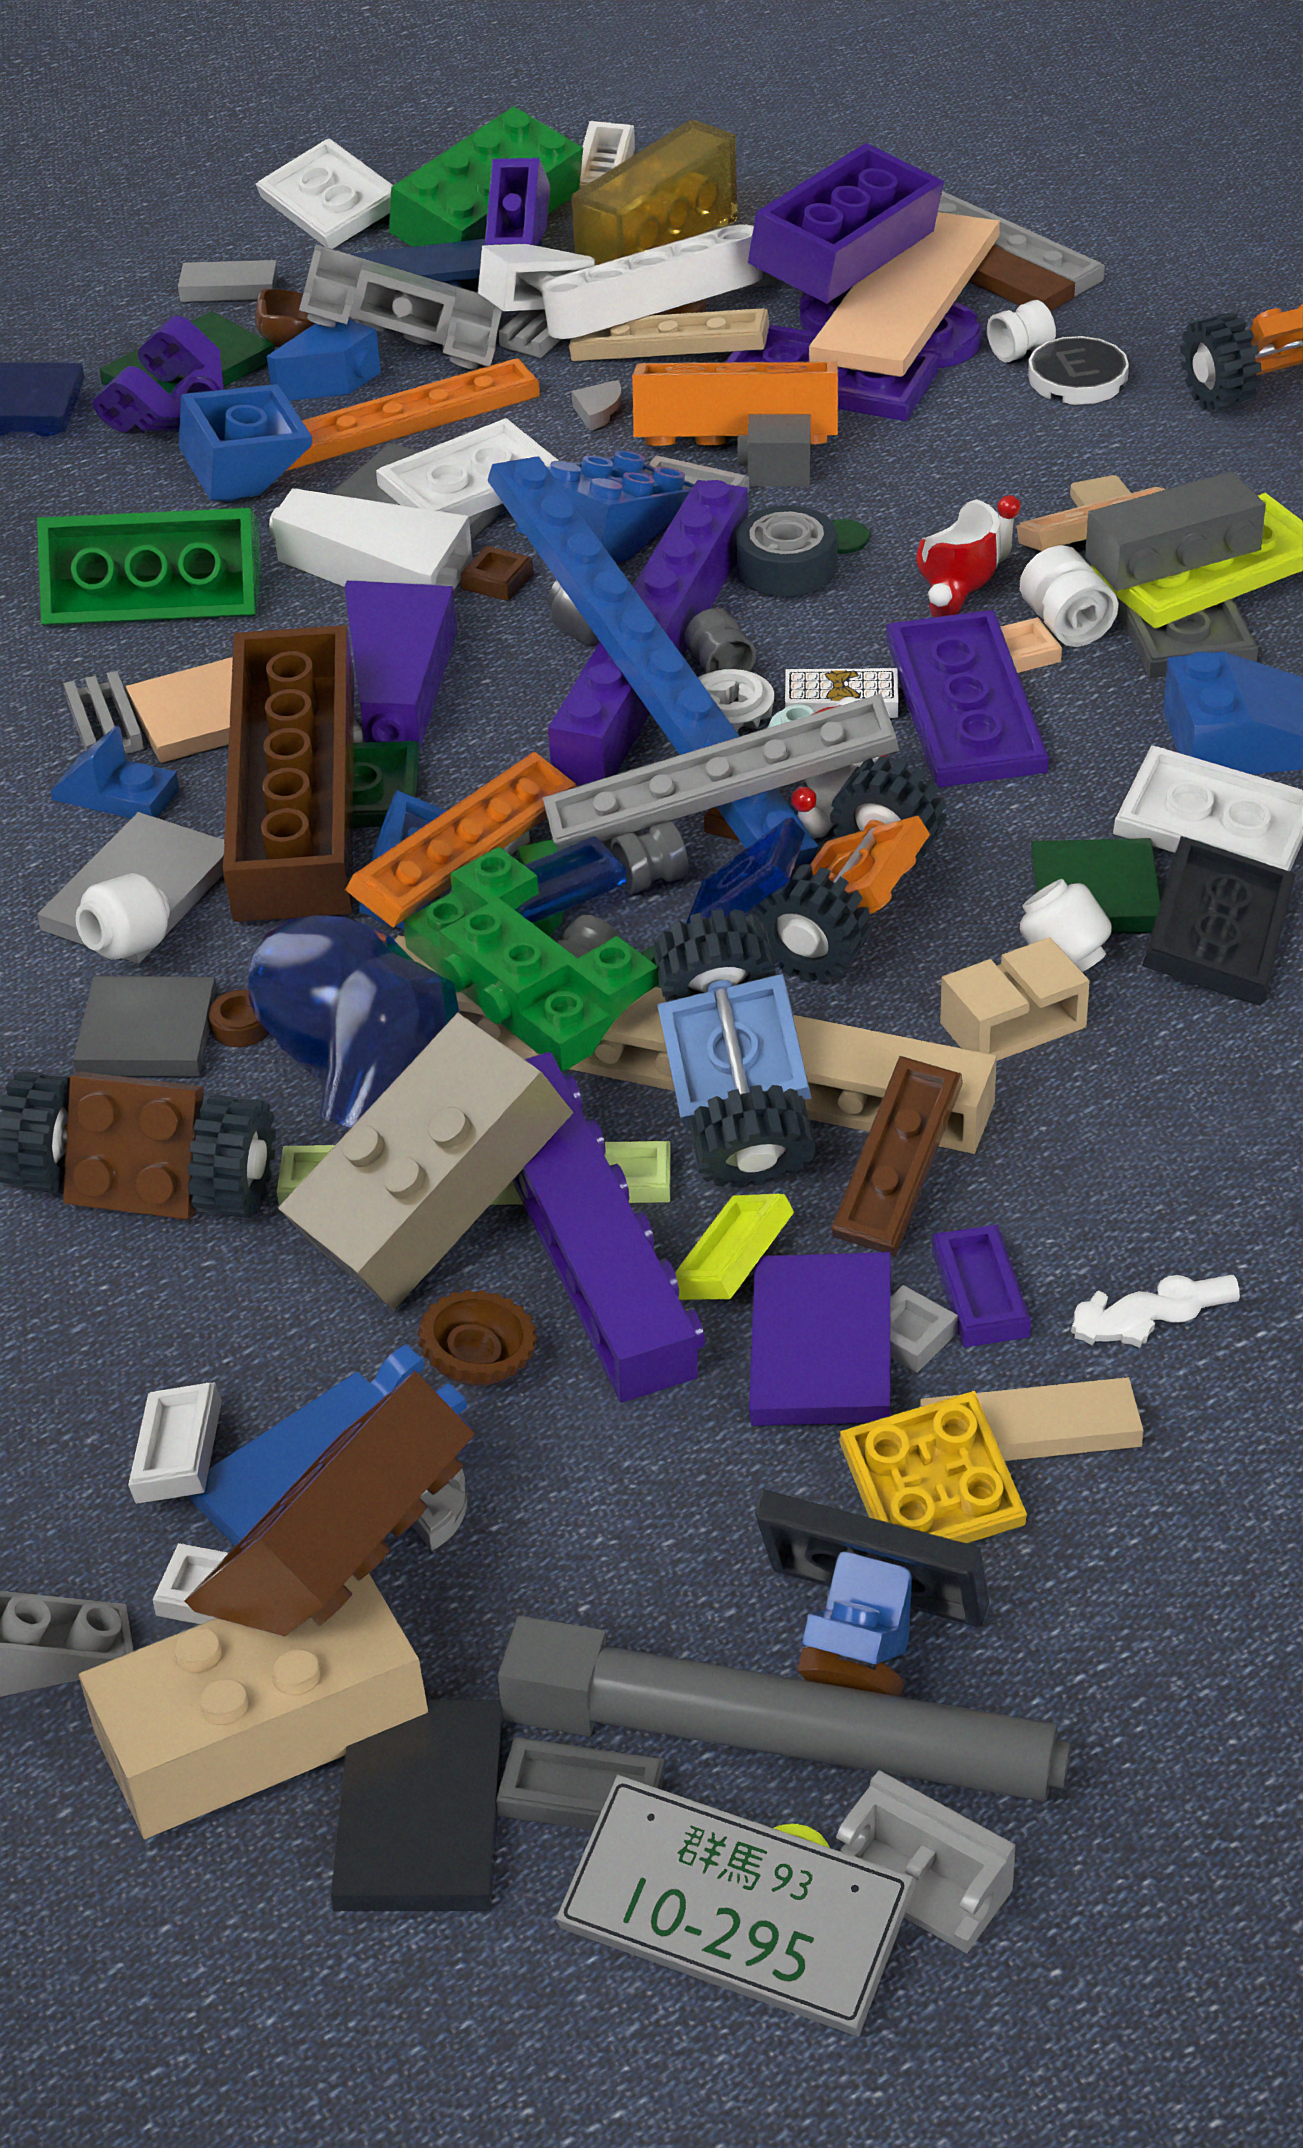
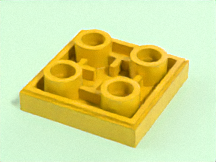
M975 1391L840 1431L839 1443L869 1518L963 1543L973 1542L1025 1525L1027 1513Z

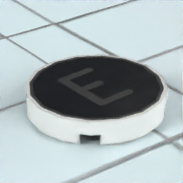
M1084 336L1062 337L1045 342L1033 351L1029 359L1028 377L1030 385L1043 397L1051 399V393L1063 396V403L1071 405L1095 404L1111 399L1119 393L1121 385H1126L1129 363L1126 354L1121 349L1102 339Z

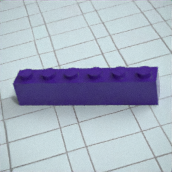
M551 1052L524 1059L544 1074L572 1110L573 1114L512 1181L620 1403L697 1379L698 1349L705 1347V1336L700 1319L693 1308L684 1310L678 1298L679 1286L677 1277L669 1260H658L653 1250V1233L645 1213L632 1210L629 1204L630 1196L627 1181L621 1167L618 1164L609 1165L605 1157L604 1138L597 1121L594 1118L586 1120L581 1111L582 1099L575 1078L571 1073L562 1074Z

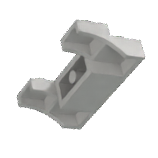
M315 245L299 308L300 311L308 313V320L323 326L336 327L337 322L347 324L349 317L357 319L356 322L376 329V331H384L385 328L402 332L404 333V338L418 344L431 345L432 342L442 344L443 353L451 355L450 361L452 363L469 369H478L479 364L491 365L502 312L500 308L479 293L320 245Z

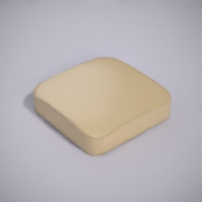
M1115 475L1075 482L1071 484L1070 496L1078 507L1131 493L1120 478Z

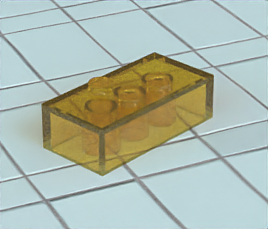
M691 119L573 193L575 254L592 257L595 259L594 266L704 234L709 229L726 227L737 220L736 134Z

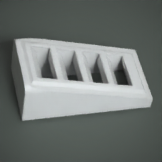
M589 122L583 143L579 192L618 195L635 150L634 125Z

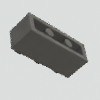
M1231 471L1088 511L1085 557L1112 587L1119 591L1259 551L1262 545L1266 504Z

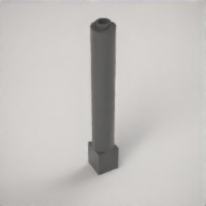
M518 1615L498 1673L504 1722L591 1737L596 1722L873 1772L880 1770L885 1774L1042 1802L1047 1801L1050 1787L1064 1789L1066 1783L1071 1742L1057 1740L1058 1724L610 1647L607 1646L606 1630Z

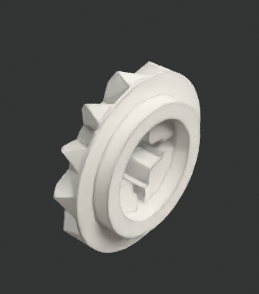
M737 669L717 670L698 677L736 732L743 726L756 729L761 719L772 716L774 690L763 677L749 671Z

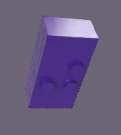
M864 143L756 212L748 264L827 304L934 231L944 181L868 143Z

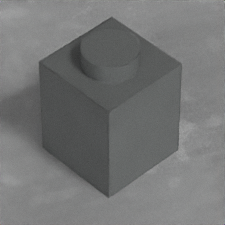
M749 414L748 435H738V466H748L749 487H810L811 414Z

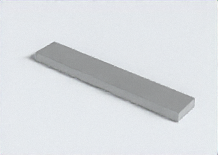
M942 191L938 212L999 220L1000 236L994 245L1075 282V296L1104 280L1105 265Z
M880 693L543 797V802L554 844L560 855L863 762L870 758L873 759L899 751V747L882 694Z

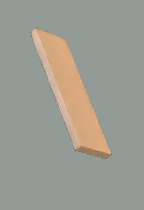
M938 212L935 228L931 234L851 288L810 344L809 362L837 361V367L898 377L904 376L1000 236V221Z

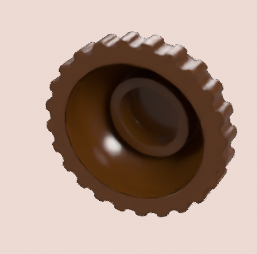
M464 1290L463 1293L452 1292L449 1297H440L436 1304H430L428 1311L423 1313L417 1336L420 1337L418 1346L423 1349L422 1355L428 1358L430 1365L448 1379L470 1386H486L501 1382L510 1376H514L519 1368H525L528 1359L532 1358L537 1341V1335H535L536 1326L531 1323L532 1317L524 1313V1308L521 1305H515L512 1299L502 1298L498 1293L489 1294L484 1290H479L478 1292Z

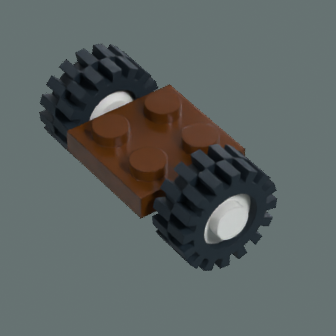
M27 1071L17 1072L14 1074V1080H9L6 1085L8 1096L2 1095L0 1099V1108L2 1109L0 1116V1182L4 1183L6 1187L60 1193L61 1189H64L63 1204L186 1220L196 1215V1208L199 1212L253 1218L254 1213L257 1214L261 1209L260 1200H265L267 1195L265 1184L270 1182L272 1177V1171L269 1169L270 1161L275 1158V1149H272V1142L276 1139V1128H271L274 1122V1114L270 1111L271 1106L268 1102L211 1095L207 1098V1104L203 1103V1086L81 1071L70 1075V1077Z

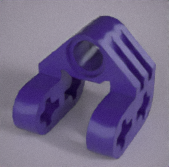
M177 315L171 316L139 348L137 355L142 366L155 378L170 382L181 374L184 379L168 394L143 370L134 366H128L104 387L95 397L92 404L102 421L120 432L128 431L135 424L142 431L179 432L181 394L224 390L220 349L189 320Z

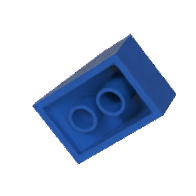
M1196 652L1191 655L1168 657L1163 713L1180 754L1251 775L1303 770V677L1227 652Z

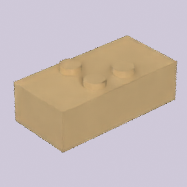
M369 1573L359 1581L351 1575L344 1583L352 1592L351 1597L332 1617L320 1626L310 1617L287 1636H281L216 1618L78 1674L95 1736L143 1839L152 1837L346 1755V1746L428 1713L419 1658Z

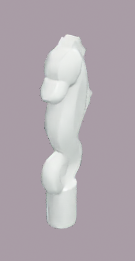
M1181 1275L1168 1276L1160 1281L1157 1287L1158 1295L1138 1291L1126 1295L1106 1310L1108 1296L1101 1291H1097L1090 1301L1081 1302L1077 1305L1071 1332L1075 1334L1074 1339L1083 1340L1090 1345H1093L1095 1341L1121 1340L1122 1344H1132L1140 1348L1142 1344L1147 1342L1148 1335L1154 1330V1320L1182 1323L1195 1318L1201 1308L1239 1301L1238 1282L1234 1275L1193 1281Z

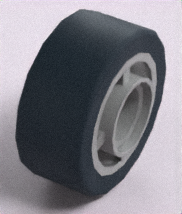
M796 505L765 508L745 518L736 531L738 575L747 586L761 593L775 596L807 594L817 591L829 583L837 571L836 526L825 514L812 508Z

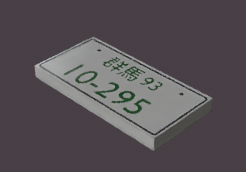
M617 1775L556 1917V1921L563 1930L859 2037L915 1884L912 1876Z

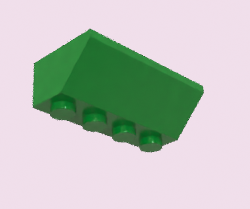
M251 508L37 518L41 624L43 626L256 616L261 575L259 520Z

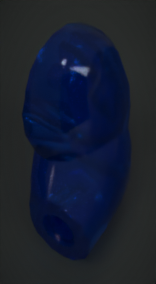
M314 915L289 919L264 936L252 954L247 974L249 1001L259 1024L279 1043L281 1049L296 1064L314 1078L325 1079L318 1118L349 1128L355 1125L457 1013H460L455 985L452 981L415 962L390 935L346 917Z

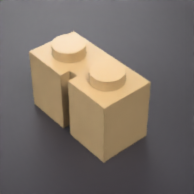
M1049 937L1002 954L1000 965H996L989 959L942 976L940 1024L962 1049L996 1055V1061L1086 1028L1090 981Z

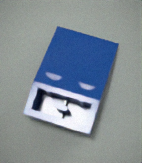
M615 451L614 456L606 458L584 456L582 462L576 463L552 461L550 467L547 468L615 563L632 558L673 521L694 486L693 483L685 480L683 472L667 467L654 468L644 463V456L631 451ZM645 469L652 471V474L645 472ZM683 486H688L690 488L683 489ZM517 524L516 531L524 534L519 525Z

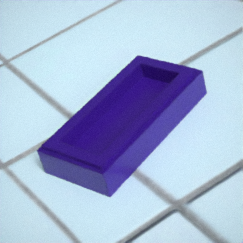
M998 1224L932 1234V1252L951 1311L958 1315V1333L963 1348L1030 1338L1031 1319Z

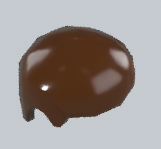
M263 289L260 291L254 313L255 325L264 339L274 344L275 347L280 348L315 324L307 319V312L299 310L303 294L283 289Z

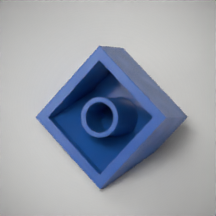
M278 384L181 394L179 449L210 501L233 502L243 497L260 496L312 446L311 434Z

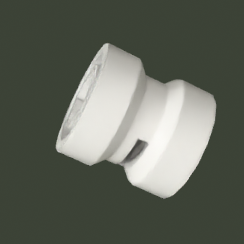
M1033 300L1020 305L1016 312L1008 310L992 315L987 324V336L989 344L999 360L1012 362L1022 358L1027 350L1033 352L1045 342L1055 340L1056 327L1046 305L1039 300Z

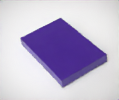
M890 1252L762 1256L755 1265L749 1398L751 1426L869 1423L891 1416Z

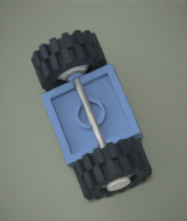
M723 909L712 910L711 917L703 919L701 913L690 916L691 923L685 924L680 920L671 924L672 932L663 930L658 936L659 942H654L653 946L662 995L666 1000L665 1003L657 1005L680 1118L684 1128L690 1127L699 1174L702 1175V1179L706 1182L713 1180L714 1185L723 1187L731 1181L732 1188H743L746 1181H753L754 1186L765 1184V1178L773 1177L778 1181L787 1177L786 1170L798 1172L804 1168L803 1162H810L814 1157L813 1152L815 1151L814 1139L805 1100L812 1097L783 974L776 975L766 926L763 921L759 922L758 916L751 913L745 917L744 912L741 910H733L729 916H724Z

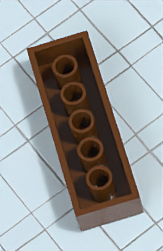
M347 625L234 633L223 874L233 922L352 914V895L345 890L353 876L354 671Z

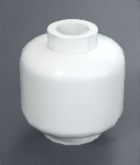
M130 873L91 885L83 894L80 906L77 909L75 916L76 927L79 936L88 948L110 960L121 959L154 948L164 939L168 926L170 907L165 894L148 878L137 873Z
M1063 879L1057 880L1038 891L1022 905L1026 914L1020 922V931L1029 945L1051 937L1081 972L1095 965L1106 955L1101 945L1110 936L1112 925L1090 890L1084 884L1067 885Z

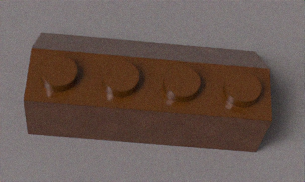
M414 1371L329 1444L184 1602L196 1613L281 1636H287L310 1617L318 1626L322 1625L351 1597L352 1592L344 1585L351 1575L358 1581L361 1580L390 1552L391 1549L383 1541L386 1535L391 1532L395 1537H398L425 1512L428 1506L420 1498L426 1490L432 1496L435 1495L463 1468L464 1464L456 1455L475 1433L429 1384Z

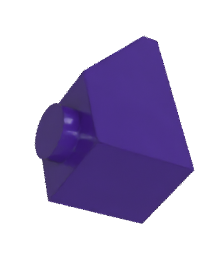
M539 158L492 159L485 245L529 244L537 246L547 229L550 183Z

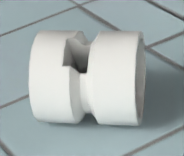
M1059 545L1045 549L1026 565L1021 575L1019 589L1023 599L1038 616L1045 620V625L1065 645L1079 647L1094 642L1106 633L1117 616L1118 601L1115 593L1101 577L1094 573L1093 568L1072 547Z

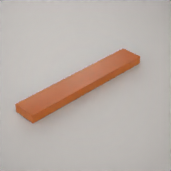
M516 358L302 420L312 436V446L286 471L540 397L539 381L520 359Z
M533 752L353 874L345 890L394 928L403 919L409 917L451 887L450 873L497 847L504 849L547 818L543 797L578 786L544 758Z

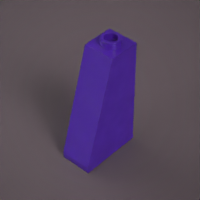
M347 580L344 588L364 742L419 741L421 749L457 634L453 586Z

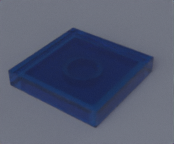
M793 817L783 820L702 881L686 924L691 923L690 916L701 913L703 919L711 917L712 910L723 909L724 916H729L733 910H741L745 914L790 880L806 833Z

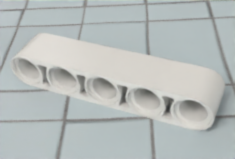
M742 224L724 227L547 280L542 285L548 334L558 339L580 337L760 281L763 277V271L748 264L754 226Z

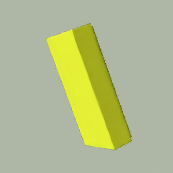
M785 1194L732 1196L675 1271L679 1286V1300L731 1299L793 1215L794 1211Z

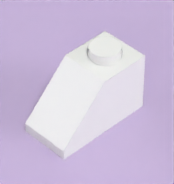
M529 244L483 245L478 293L503 311L545 309L542 293L543 283L555 277L594 266L595 259L590 256Z

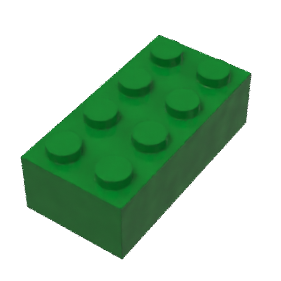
M513 106L391 187L389 233L411 247L485 239L492 159L498 158L540 159L550 183L549 214L579 193L583 147Z

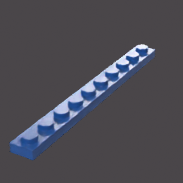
M536 456L492 464L487 479L488 483L679 755L740 737L542 459ZM777 788L716 806L763 874L812 862L819 846Z

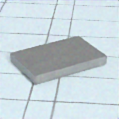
M138 812L37 914L40 930L85 945L79 936L75 917L85 891L91 885L122 875L137 873L148 878L167 897L170 915L166 936L223 875L224 840ZM154 948L123 959L139 964Z

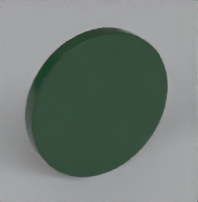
M848 519L832 520L837 531V553L856 552L868 544L869 531L862 523Z

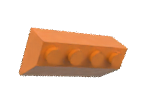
M837 361L637 363L632 375L633 437H645L646 445L675 444V437L695 436L696 444L698 445L725 444L726 436L748 435L749 414H811V444L827 443V435H838Z

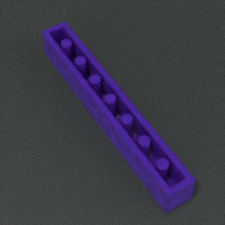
M697 479L633 585L635 591L682 656L687 650L684 643V633L687 625L696 615L711 608L737 562L736 531L742 521L748 517L747 487L729 485L720 480L704 481ZM601 642L597 645L548 727L550 763L576 783L578 787L616 775L650 715L644 703Z

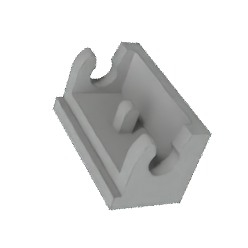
M880 1770L871 1779L870 1787L847 1815L836 1835L837 1839L846 1843L840 1852L912 1876L915 1888L904 1918L965 1953L969 1952L1013 1890L1015 1844Z

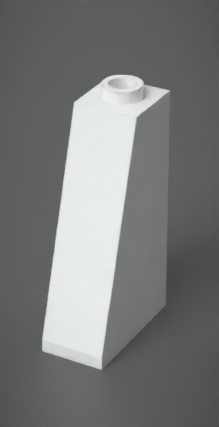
M292 488L279 508L277 507L273 510L269 523L270 536L275 539L279 562L341 586H345L346 581L349 580L453 586V589H455L461 580L460 573L473 560L469 516Z

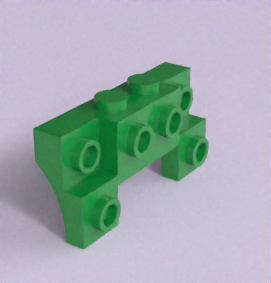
M500 847L450 873L452 893L403 919L405 942L408 950L441 975L453 991L457 993L462 992L477 1004L491 1022L502 1024L539 1055L551 1052L562 1073L590 1057L616 1019L632 1003L659 985L657 965L620 937L615 936L583 956L576 958L515 911L524 902L539 894L538 876Z

